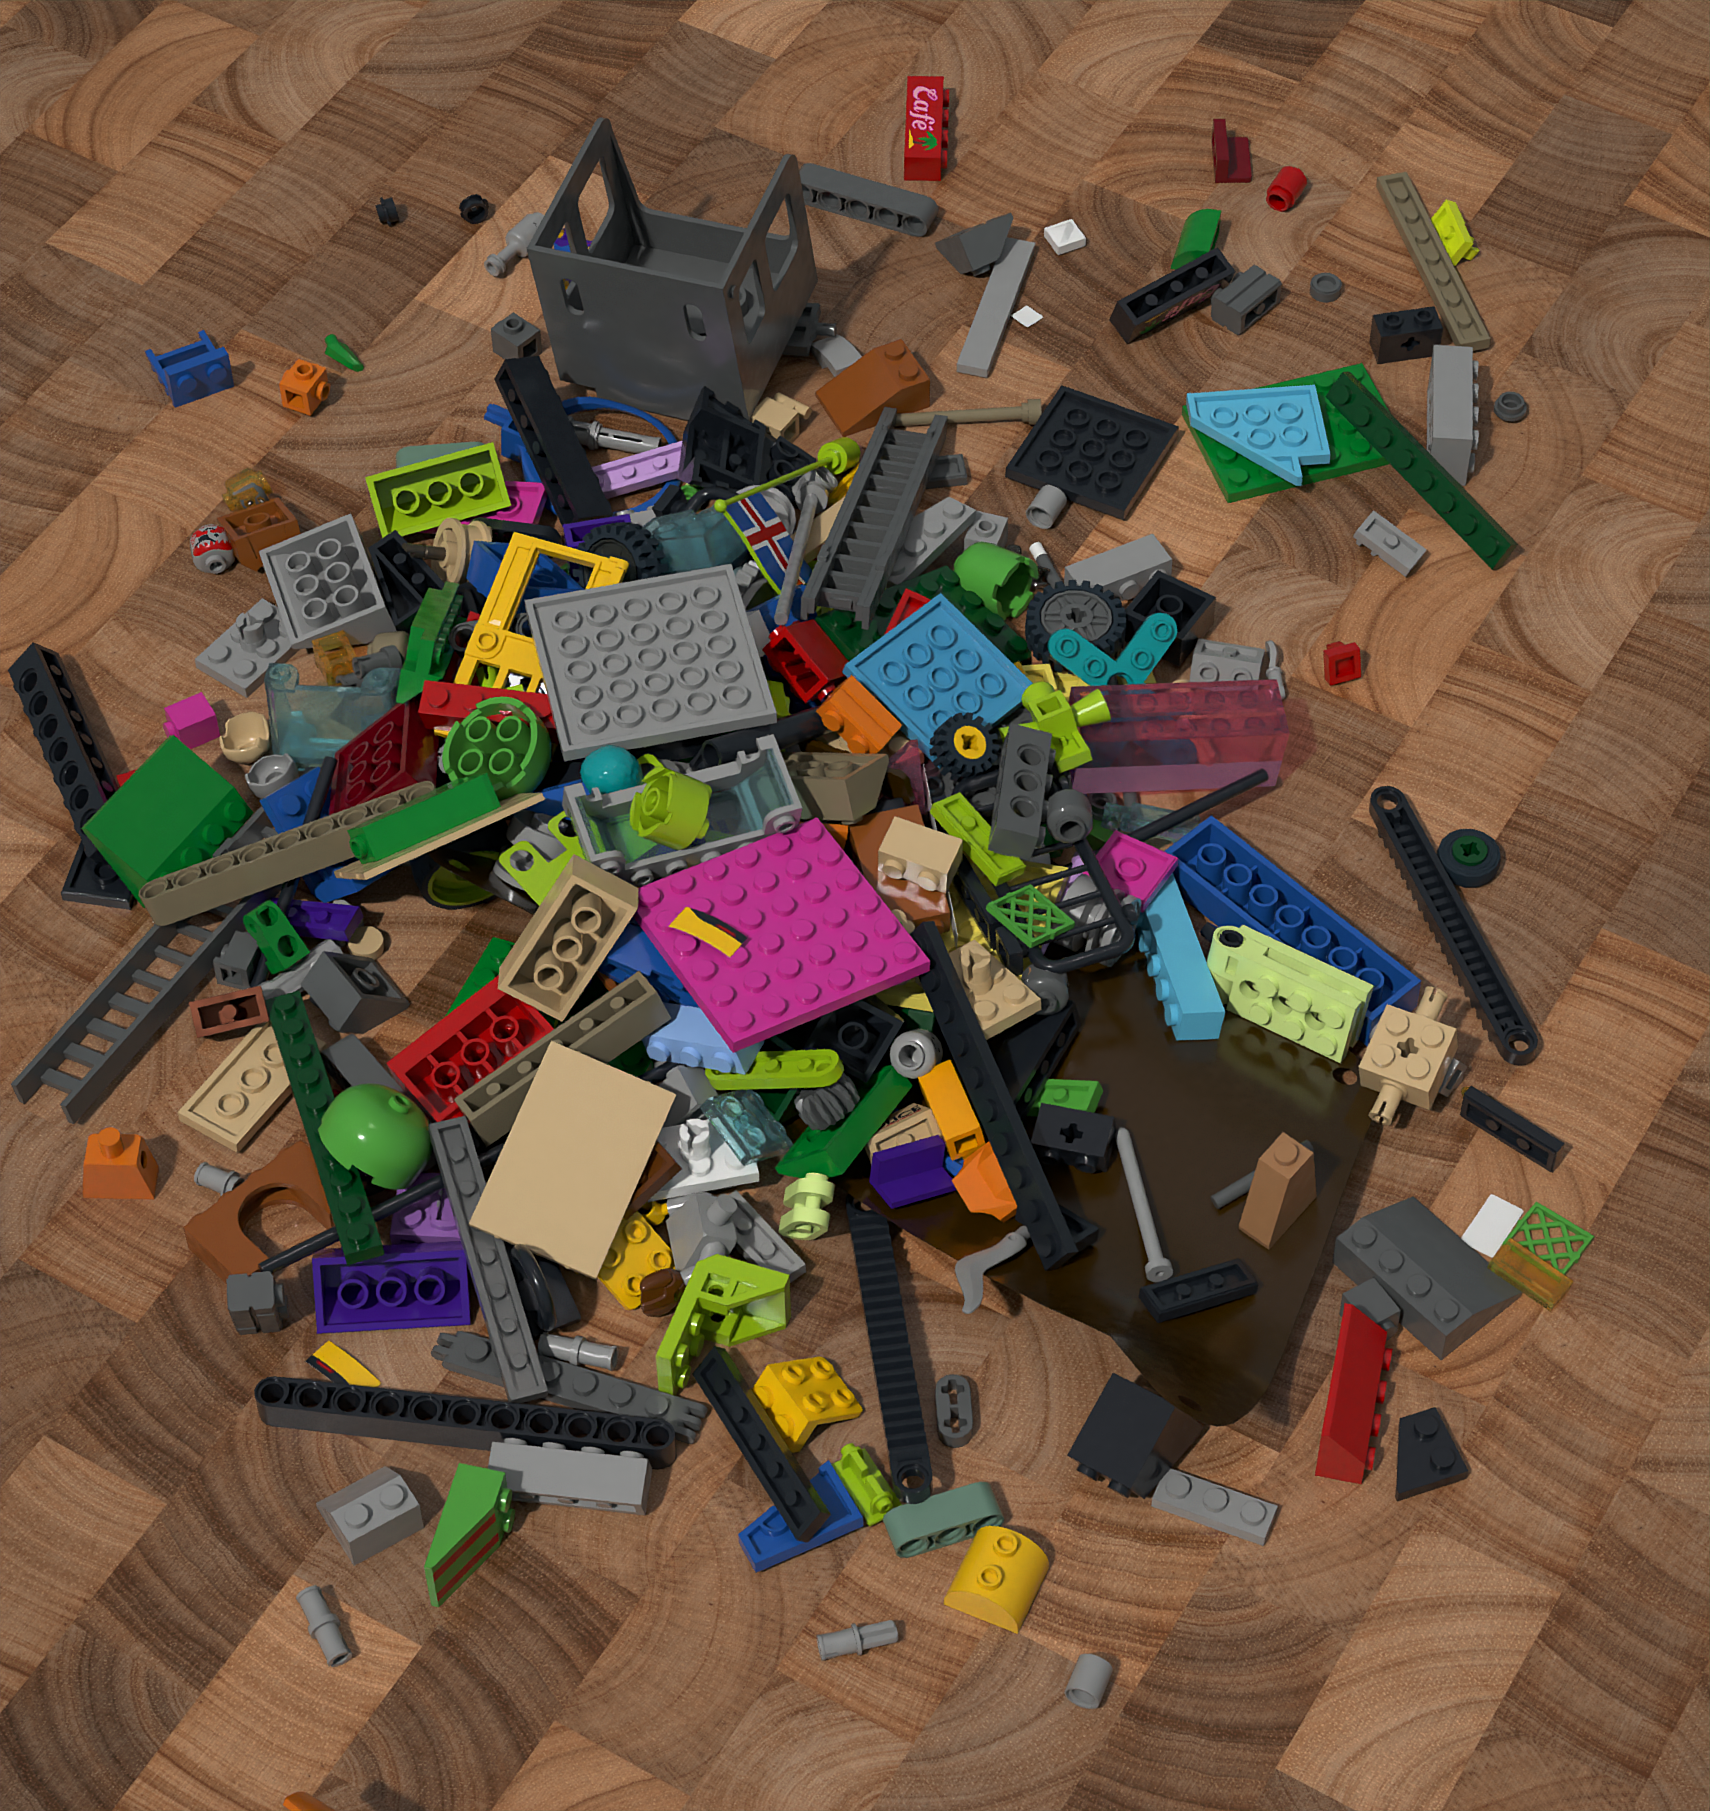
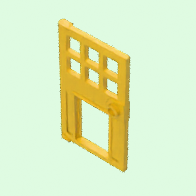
M514 532L453 683L470 685L478 664L482 663L500 669L492 688L504 689L510 673L513 672L531 677L526 692L538 693L543 677L533 638L509 632L540 553L593 568L586 589L622 583L630 564L623 559L612 556L606 558ZM434 730L435 735L447 738L450 732ZM551 743V744H552V758H551V762L553 761L552 759H553L554 754H555V752H556V749H557V747H558V744H556V743Z

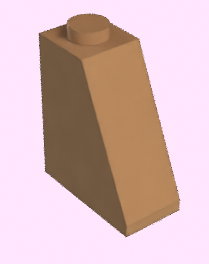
M1284 1132L1258 1160L1239 1223V1230L1268 1250L1317 1197L1314 1153Z

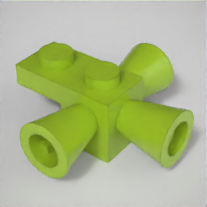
M1036 682L1028 686L1023 692L1021 700L1023 706L1031 713L1033 722L1018 725L1052 733L1050 748L1056 749L1054 765L1058 772L1062 773L1075 769L1084 763L1092 761L1090 749L1077 727L1111 721L1110 712L1101 691L1097 688L1070 706L1061 690L1055 691L1053 686L1047 682ZM1009 726L999 728L1003 743Z

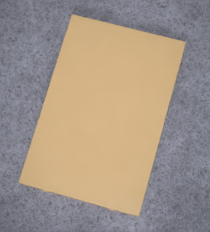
M519 793L499 801L501 807L379 861L361 864L360 860L334 871L336 878L367 880L541 802L545 798L542 793Z
M551 1041L471 1217L469 1226L513 1245L523 1244L536 1255L596 1280L676 1094L586 1056L580 1051L572 1050Z

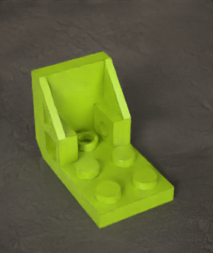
M715 1254L698 1261L656 1354L659 1391L676 1396L679 1388L686 1387L691 1373V1366L689 1364L693 1356L698 1357L700 1355L704 1340L731 1347L786 1329L791 1318L790 1275L720 1254ZM712 1315L725 1317V1319L721 1322H714L711 1320Z

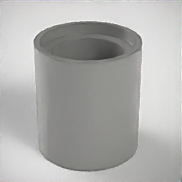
M1043 486L1026 510V517L1029 522L1041 529L1050 528L1067 503L1065 494L1055 486Z
M1081 1654L1064 1694L1066 1698L1082 1708H1098L1113 1672L1110 1663L1093 1654Z

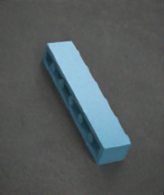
M1172 873L1145 911L1140 912L1136 925L1139 950L1145 953L1148 974L1154 978L1157 999L1162 1001L1164 1005L1166 1024L1172 1027L1176 1040L1219 1039L1225 1009Z

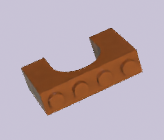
M301 1139L291 1147L284 1148L274 1160L262 1169L253 1171L246 1181L234 1190L224 1193L214 1205L203 1213L193 1216L188 1224L183 1227L188 1248L225 1284H227L226 1279H228L229 1275L247 1273L248 1277H251L252 1273L260 1272L258 1264L269 1259L243 1234L247 1222L258 1211L276 1204H291L305 1209L326 1229L335 1226L311 1149Z

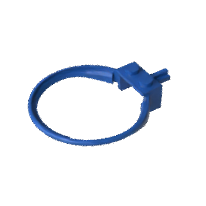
M575 397L562 401V406L567 416L590 410L620 411L640 417L651 423L663 434L668 444L678 442L672 432L662 422L635 407L597 397ZM489 404L484 420L502 427L501 455L521 463L525 482L542 483L509 411L498 405ZM677 478L667 481L654 497L641 505L626 510H634V513L646 511L648 507L653 506L670 484L679 487L681 481ZM548 497L544 507L557 515Z

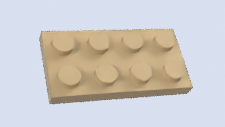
M270 1021L256 1024L178 1111L181 1122L237 1153L240 1152L292 1093ZM315 1037L319 1052L325 1050L327 1044Z

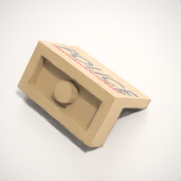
M913 1103L890 1114L864 1148L872 1164L874 1152L939 1135L941 1139L942 1137L931 1108Z

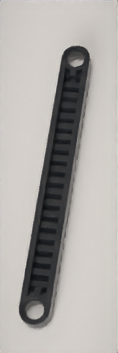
M1381 786L1376 788L1371 793L1369 813L1378 828V836L1383 838L1385 849H1389L1390 858H1394L1395 867L1400 869L1402 880H1406L1407 889L1412 891L1413 901L1417 900L1418 910L1423 911L1424 921H1428L1430 932H1434L1436 943H1440L1442 954H1446L1448 965H1452L1454 976H1458L1460 987H1464L1465 997L1470 998L1471 1008L1476 1009L1477 1019L1482 1020L1483 1030L1488 1031L1489 1041L1494 1042L1499 1054L1506 1062L1518 1066L1530 1063L1535 1057L1538 1043L1537 1036L1407 799L1395 787ZM1389 800L1394 802L1396 807L1393 809H1383L1378 805V802ZM1521 1040L1528 1045V1048L1524 1051H1517L1509 1046V1042Z
M848 1194L846 1196L847 1220L893 1490L900 1501L907 1504H919L927 1500L933 1492V1475L891 1236L889 1234V1225L887 1219L874 1210L861 1211L855 1208V1205L860 1201ZM910 1476L920 1477L924 1481L920 1487L915 1489L907 1488L902 1484L903 1480Z

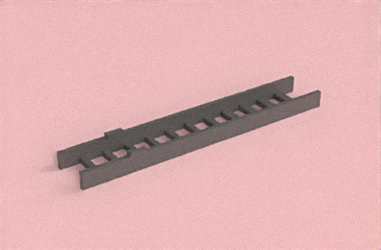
M261 806L232 839L227 838L212 855L213 858L258 842L263 838L266 839L277 835L278 833L273 829V825L264 808ZM283 883L244 897L235 908L221 905L208 910L207 912L225 918L213 933L188 924L187 922L193 916L165 926L154 924L11 1083L19 1102L25 1104L42 1084L48 1085L69 1094L60 1106L68 1122L75 1124L214 967V958L221 956L223 946L226 943H230L235 931L245 932L244 915L271 897H275L281 891ZM178 933L204 942L191 957L166 948ZM156 957L182 967L170 981L144 971ZM134 982L159 992L149 1005L123 994ZM110 1008L136 1018L127 1029L101 1020ZM88 1033L114 1043L104 1055L78 1045ZM66 1058L91 1068L82 1080L59 1072L56 1069Z

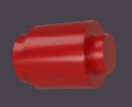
M1292 166L1281 168L1267 189L1266 201L1268 205L1279 212L1293 207L1307 186V179L1304 173L1299 168Z

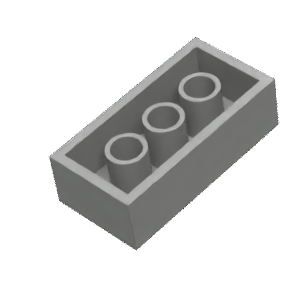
M1434 345L1427 387L1426 450L1460 485L1465 486L1467 473L1474 472L1475 453H1471V450H1477L1479 431L1473 430V426L1478 424L1479 407L1473 406V403H1477L1479 385L1478 383H1473V380H1477L1479 362L1473 360V347Z

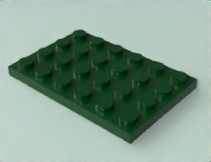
M947 565L885 589L868 630L861 629L862 621L855 620L856 612L834 609L815 618L821 629L845 658L850 661L884 636L906 588L931 600L941 593L1013 664L1019 661L1021 665L1031 664V651L1027 647V642L1016 634L1001 616L986 608L982 604V599L975 592L966 591L958 583L960 578L957 573Z

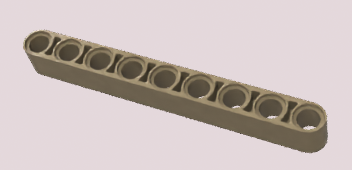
M430 781L419 782L156 878L146 883L140 889L139 897L153 922L157 926H165L355 857L350 848L349 841L351 838L347 830L436 788Z

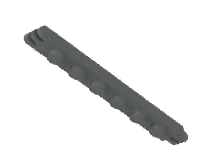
M457 1331L455 1336L447 1333L439 1334L437 1339L439 1345L433 1347L431 1356L443 1361L442 1366L445 1369L504 1387L490 1339L464 1331ZM537 1354L548 1388V1396L541 1399L576 1410L662 1419L673 1426L675 1440L687 1444L694 1443L697 1436L694 1431H699L702 1425V1421L699 1418H705L708 1411L707 1407L703 1404Z

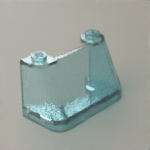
M269 663L264 683L273 755L288 753L294 760L298 771H305L306 767H321L325 756L335 758V753L398 704L396 703L401 668H376L366 674L361 687L298 685L300 676L296 667L285 663Z

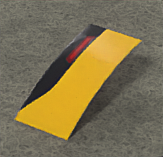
M685 907L668 926L705 941L728 957H731L748 938L719 919L689 907Z
M329 1340L305 1361L333 1383L376 1388L381 1384L358 1361Z

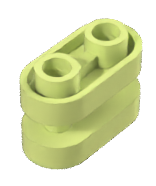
M807 1173L805 1178H800L785 1188L783 1204L792 1210L781 1216L779 1225L780 1235L791 1239L814 1240L828 1231L830 1214L821 1209L833 1201L835 1185L828 1181L826 1175Z

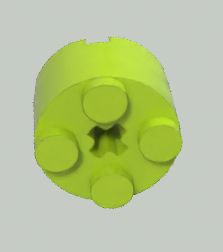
M662 766L648 772L642 782L647 783L642 794L636 792L630 808V825L632 830L638 831L639 834L637 835L644 839L674 850L686 848L695 838L702 839L709 827V821L706 816L712 793L711 786Z

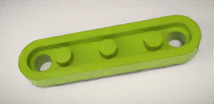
M830 1049L758 1052L746 1075L732 1072L723 1073L709 1068H705V1075L716 1090L828 1087L835 1084L842 1076L844 1066L838 1054Z

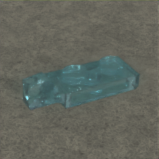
M1106 802L1101 827L1112 831L1133 832L1174 812V810L1132 802L1131 807ZM1197 815L1155 836V838L1170 840L1175 843L1200 824L1201 817Z

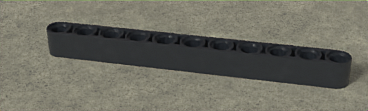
M277 1376L262 1379L254 1389L261 1421L272 1427L491 1451L492 1442L504 1443L506 1438L521 1439L526 1441L528 1446L542 1447L543 1443L546 1442L564 1445L566 1450L581 1451L582 1447H596L604 1450L605 1454L620 1456L622 1451H633L642 1454L643 1458L648 1459L652 1469L655 1470L670 1467L677 1457L675 1430L669 1422L662 1419ZM272 1400H279L276 1403H269ZM318 1404L315 1407L307 1408L308 1405ZM349 1408H356L354 1411L345 1412ZM389 1412H393V1413H394V1414L391 1415V1416H382V1415H384V1414H386V1413H389ZM424 1417H433L430 1420H421ZM463 1421H471V1423L467 1425L459 1424ZM502 1425H509V1426H510L509 1428H506V1429H498V1427H500V1426H502ZM543 1429L549 1430L546 1433H536L537 1431ZM578 1434H587L583 1438L574 1437ZM617 1438H624V1439H626L625 1441H622V1442H614V1441H613V1440H615V1439H617ZM657 1442L665 1443L662 1446H652V1444Z

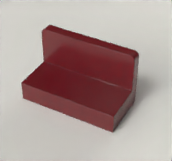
M1213 119L1211 145L1215 183H1250L1252 181L1248 138L1227 137L1225 119Z

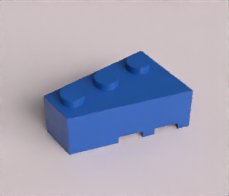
M628 923L597 970L618 983H622L640 971L657 991L662 1002L700 1008L642 928L637 924Z

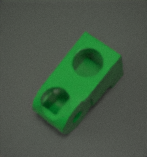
M266 900L244 915V926L248 933L257 941L258 947L268 960L265 964L272 975L287 969L310 953L284 913L274 902Z

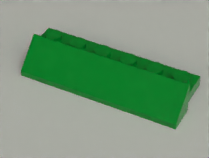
M446 581L442 590L428 588L411 625L406 660L400 673L396 703L403 704L422 692L425 680L439 681L443 678L454 652L449 643V634L457 624L467 620V618L458 617L460 616L463 604V596L458 595V583Z

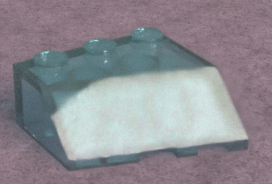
M714 504L711 508L705 509L697 515L691 509L654 517L642 527V529H647L652 533L650 538H656L660 543L656 550H663L665 557L660 561L661 564H667L668 571L662 572V576L731 564L747 550L739 534L725 515L715 510Z

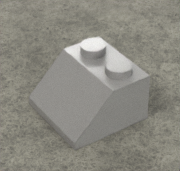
M386 1466L316 1503L317 1509L354 1566L424 1528L418 1501L401 1475Z

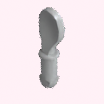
M1269 640L1265 642L1270 661L1269 668L1265 674L1269 680L1273 699L1282 701L1285 698V689L1281 676L1282 669L1277 667L1279 650L1276 644Z

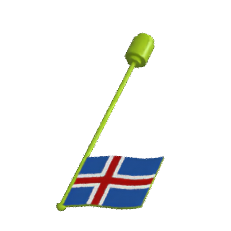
M841 437L824 444L818 452V461L727 500L718 499L714 503L715 510L723 513L743 540L762 574L778 595L781 593L793 540L761 492L822 466L827 468L833 475L855 467L859 462L861 451L859 445L848 437ZM804 558L797 586L808 583L812 574V569Z

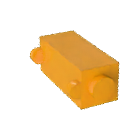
M951 1060L935 1065L929 1073L918 1077L922 1094L928 1108L932 1110L952 1161L961 1157L965 1160L986 1144L980 1124Z

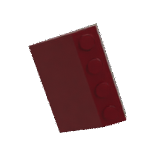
M412 697L403 704H396L335 753V759L338 760L332 779L329 815L419 782L430 781L436 788L439 736L434 734V730L425 728L418 714L420 702L415 697Z

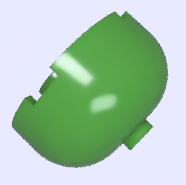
M494 697L475 704L478 709L470 713L461 723L456 721L448 733L442 756L444 771L448 774L451 781L487 773L499 801L519 793H533L544 780L552 758L551 739L545 724L523 702L514 698ZM501 710L512 712L514 716L505 717L498 726H495L486 718L491 715L500 714L499 711ZM518 717H520V718L524 719L525 721H527V722L530 724V727H528V726H527L523 721H521Z
M358 1084L341 1092L322 1116V1124L318 1128L323 1144L341 1165L348 1170L354 1165L373 1177L372 1184L383 1188L399 1190L412 1186L426 1167L433 1151L428 1131L429 1121L422 1110L401 1092L380 1084Z

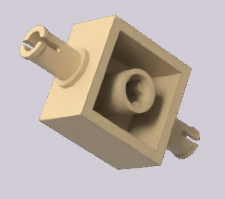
M1426 987L1416 1013H1411L1388 1004L1385 1007L1358 1067L1361 1086L1380 1092L1369 1113V1117L1379 1123L1382 1117L1384 1118L1382 1125H1391L1400 1100L1428 1110L1431 1109L1458 1048L1457 1028L1436 1021L1448 997L1440 989H1437L1434 995V987Z

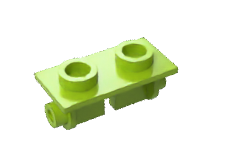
M849 1443L841 1449V1460L831 1465L870 1527L882 1521L888 1511L902 1504L865 1448L862 1449L853 1443Z

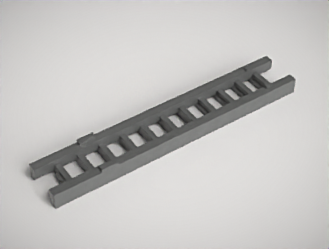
M884 407L826 542L819 551L817 562L801 596L800 619L807 620L809 614H814L817 606L856 612L855 620L862 621L861 629H869L945 442L948 416L935 414L930 428L927 429V434L894 429L897 409Z

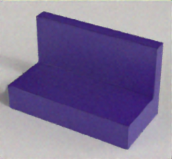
M939 1135L873 1153L869 1182L891 1209L957 1190L951 1181L952 1177L942 1167L945 1142Z

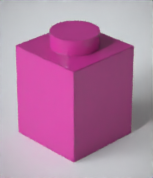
M202 692L164 708L167 722L163 723V728L167 738L170 735H174L189 749H193L220 737L216 714Z

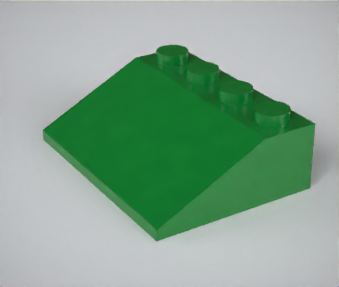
M170 735L81 829L141 906L145 908L139 897V891L146 883L213 858L212 855L227 838H231L253 815V811L233 785L178 738Z

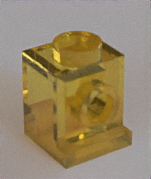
M344 630L312 640L315 664L317 668L319 667L328 686L337 684L336 677L338 675L354 672L352 660L357 656ZM337 647L340 648L339 651H336V652H333V653H330V654H327V655L325 654V651H328V650H331V649H334V648H337Z

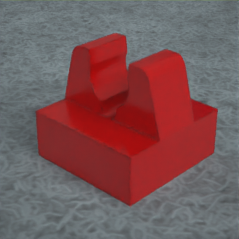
M1338 641L1326 645L1327 650H1323L1324 676L1330 686L1361 678L1360 648L1355 642L1345 645Z

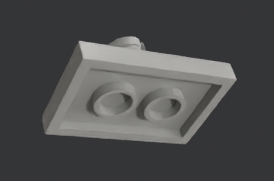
M262 598L245 614L244 612L241 613L228 630L195 658L197 669L248 698L300 649L292 648L278 607Z

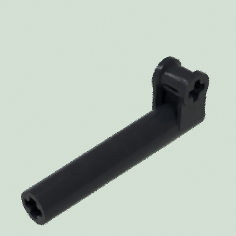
M816 706L777 718V723L741 729L706 740L697 755L690 761L689 766L692 771H698L734 762L739 751L744 750L746 755L757 753L759 749L756 744V738L772 734L775 736L779 749L782 750L834 731L829 730L823 724L822 717L816 712L820 706Z

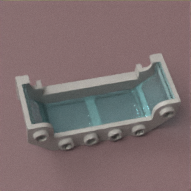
M774 734L756 738V744L759 749L757 753L746 755L744 750L739 751L734 762L684 774L710 785L712 793L706 816L709 821L707 833L702 839L695 838L689 846L682 850H674L644 839L637 835L639 834L638 831L632 830L630 825L632 800L636 792L642 794L646 784L601 795L598 787L592 788L591 794L586 795L582 782L565 786L562 806L566 817L572 821L585 860L635 887H642L655 879L670 876L773 834L786 833L798 827L802 806Z

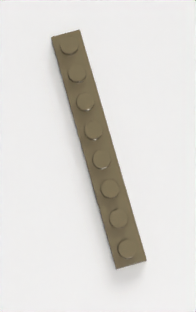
M1407 172L1377 177L1376 187L1455 346L1473 347V351L1489 348L1491 338Z

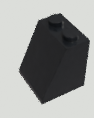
M1112 1373L1067 1456L1079 1464L1076 1471L1097 1482L1099 1476L1110 1481L1107 1487L1121 1496L1129 1498L1132 1492L1145 1499L1198 1437L1203 1426L1189 1415L1178 1410L1164 1398Z

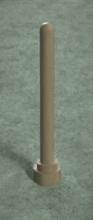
M1027 399V403H1021V406L900 413L897 414L895 427L931 425L935 414L948 416L947 424L1022 419V422H1029V425H1035L1042 415L1041 399Z

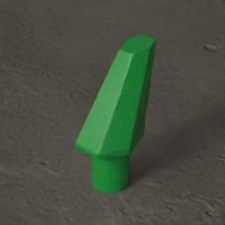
M334 334L326 336L325 343L327 347L325 354L353 371H363V364L346 344L339 342Z

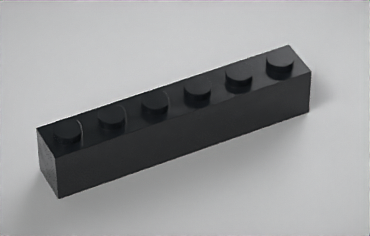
M540 357L505 359L494 380L562 527L563 524L612 517L611 504L600 487L599 479L592 470L586 451L577 438L573 423L569 421L562 406V400L557 395L550 380L549 372L545 369Z

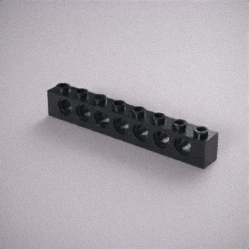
M32 642L8 669L14 683L13 688L20 697L23 711L30 720L33 734L38 739L43 750V757L50 766L54 776L53 780L59 787L64 799L63 803L69 810L74 822V829L79 834L85 847V854L95 863L109 865L81 828L110 799L119 787L59 653Z

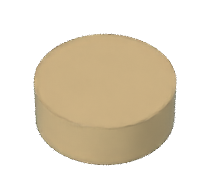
M371 926L357 928L349 942L347 941L350 955L364 956L376 960L384 951L382 933Z

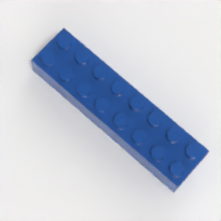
M1212 815L1164 851L1178 858V866L1173 871V875L1182 898L1218 927L1234 926L1240 928L1242 925H1245L1374 985L1359 1040L1366 1046L1370 1043L1369 1035L1372 1029L1379 1023L1387 1004L1408 1012L1417 1007L1421 980Z

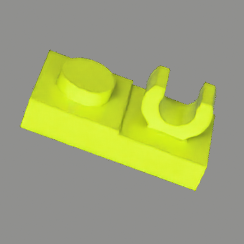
M1446 199L1430 220L1453 265L1456 266L1462 257L1472 260L1479 252V249L1472 247L1474 238L1469 235L1456 202Z

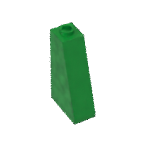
M487 773L456 779L347 830L351 838L349 841L350 848L355 857L360 859L361 864L376 862L501 807Z

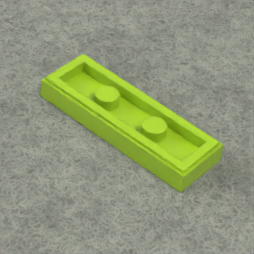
M960 792L932 804L930 814L949 835L963 839V851L995 886L1023 875L1026 865L1021 859L988 850L991 826Z

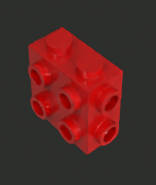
M814 619L805 622L797 620L787 627L780 625L768 636L770 642L762 649L768 657L769 665L776 672L784 676L790 684L791 692L805 703L817 699L820 702L825 701L847 679L842 670L849 661Z

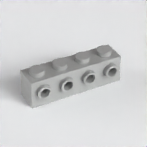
M506 1438L504 1443L492 1442L488 1469L505 1472L507 1488L512 1489V1501L637 1515L646 1514L652 1467L649 1460L643 1458L644 1456L638 1452L622 1451L620 1456L605 1454L604 1450L596 1447H582L581 1451L566 1450V1447L562 1444L552 1442L543 1443L542 1447L528 1446L526 1441L516 1438Z

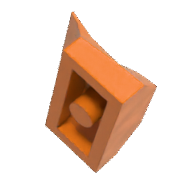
M987 1142L964 1160L962 1169L951 1181L971 1213L991 1214L1004 1223L1016 1215L1017 1204L990 1142Z

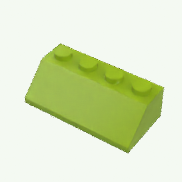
M493 442L365 477L382 538L394 530L401 536H406L438 527L446 518H456L460 521L511 507Z

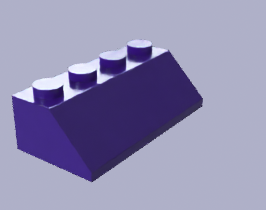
M461 1241L383 1245L385 1255L348 1266L342 1248H325L314 1253L312 1257L317 1334L471 1324V1277Z

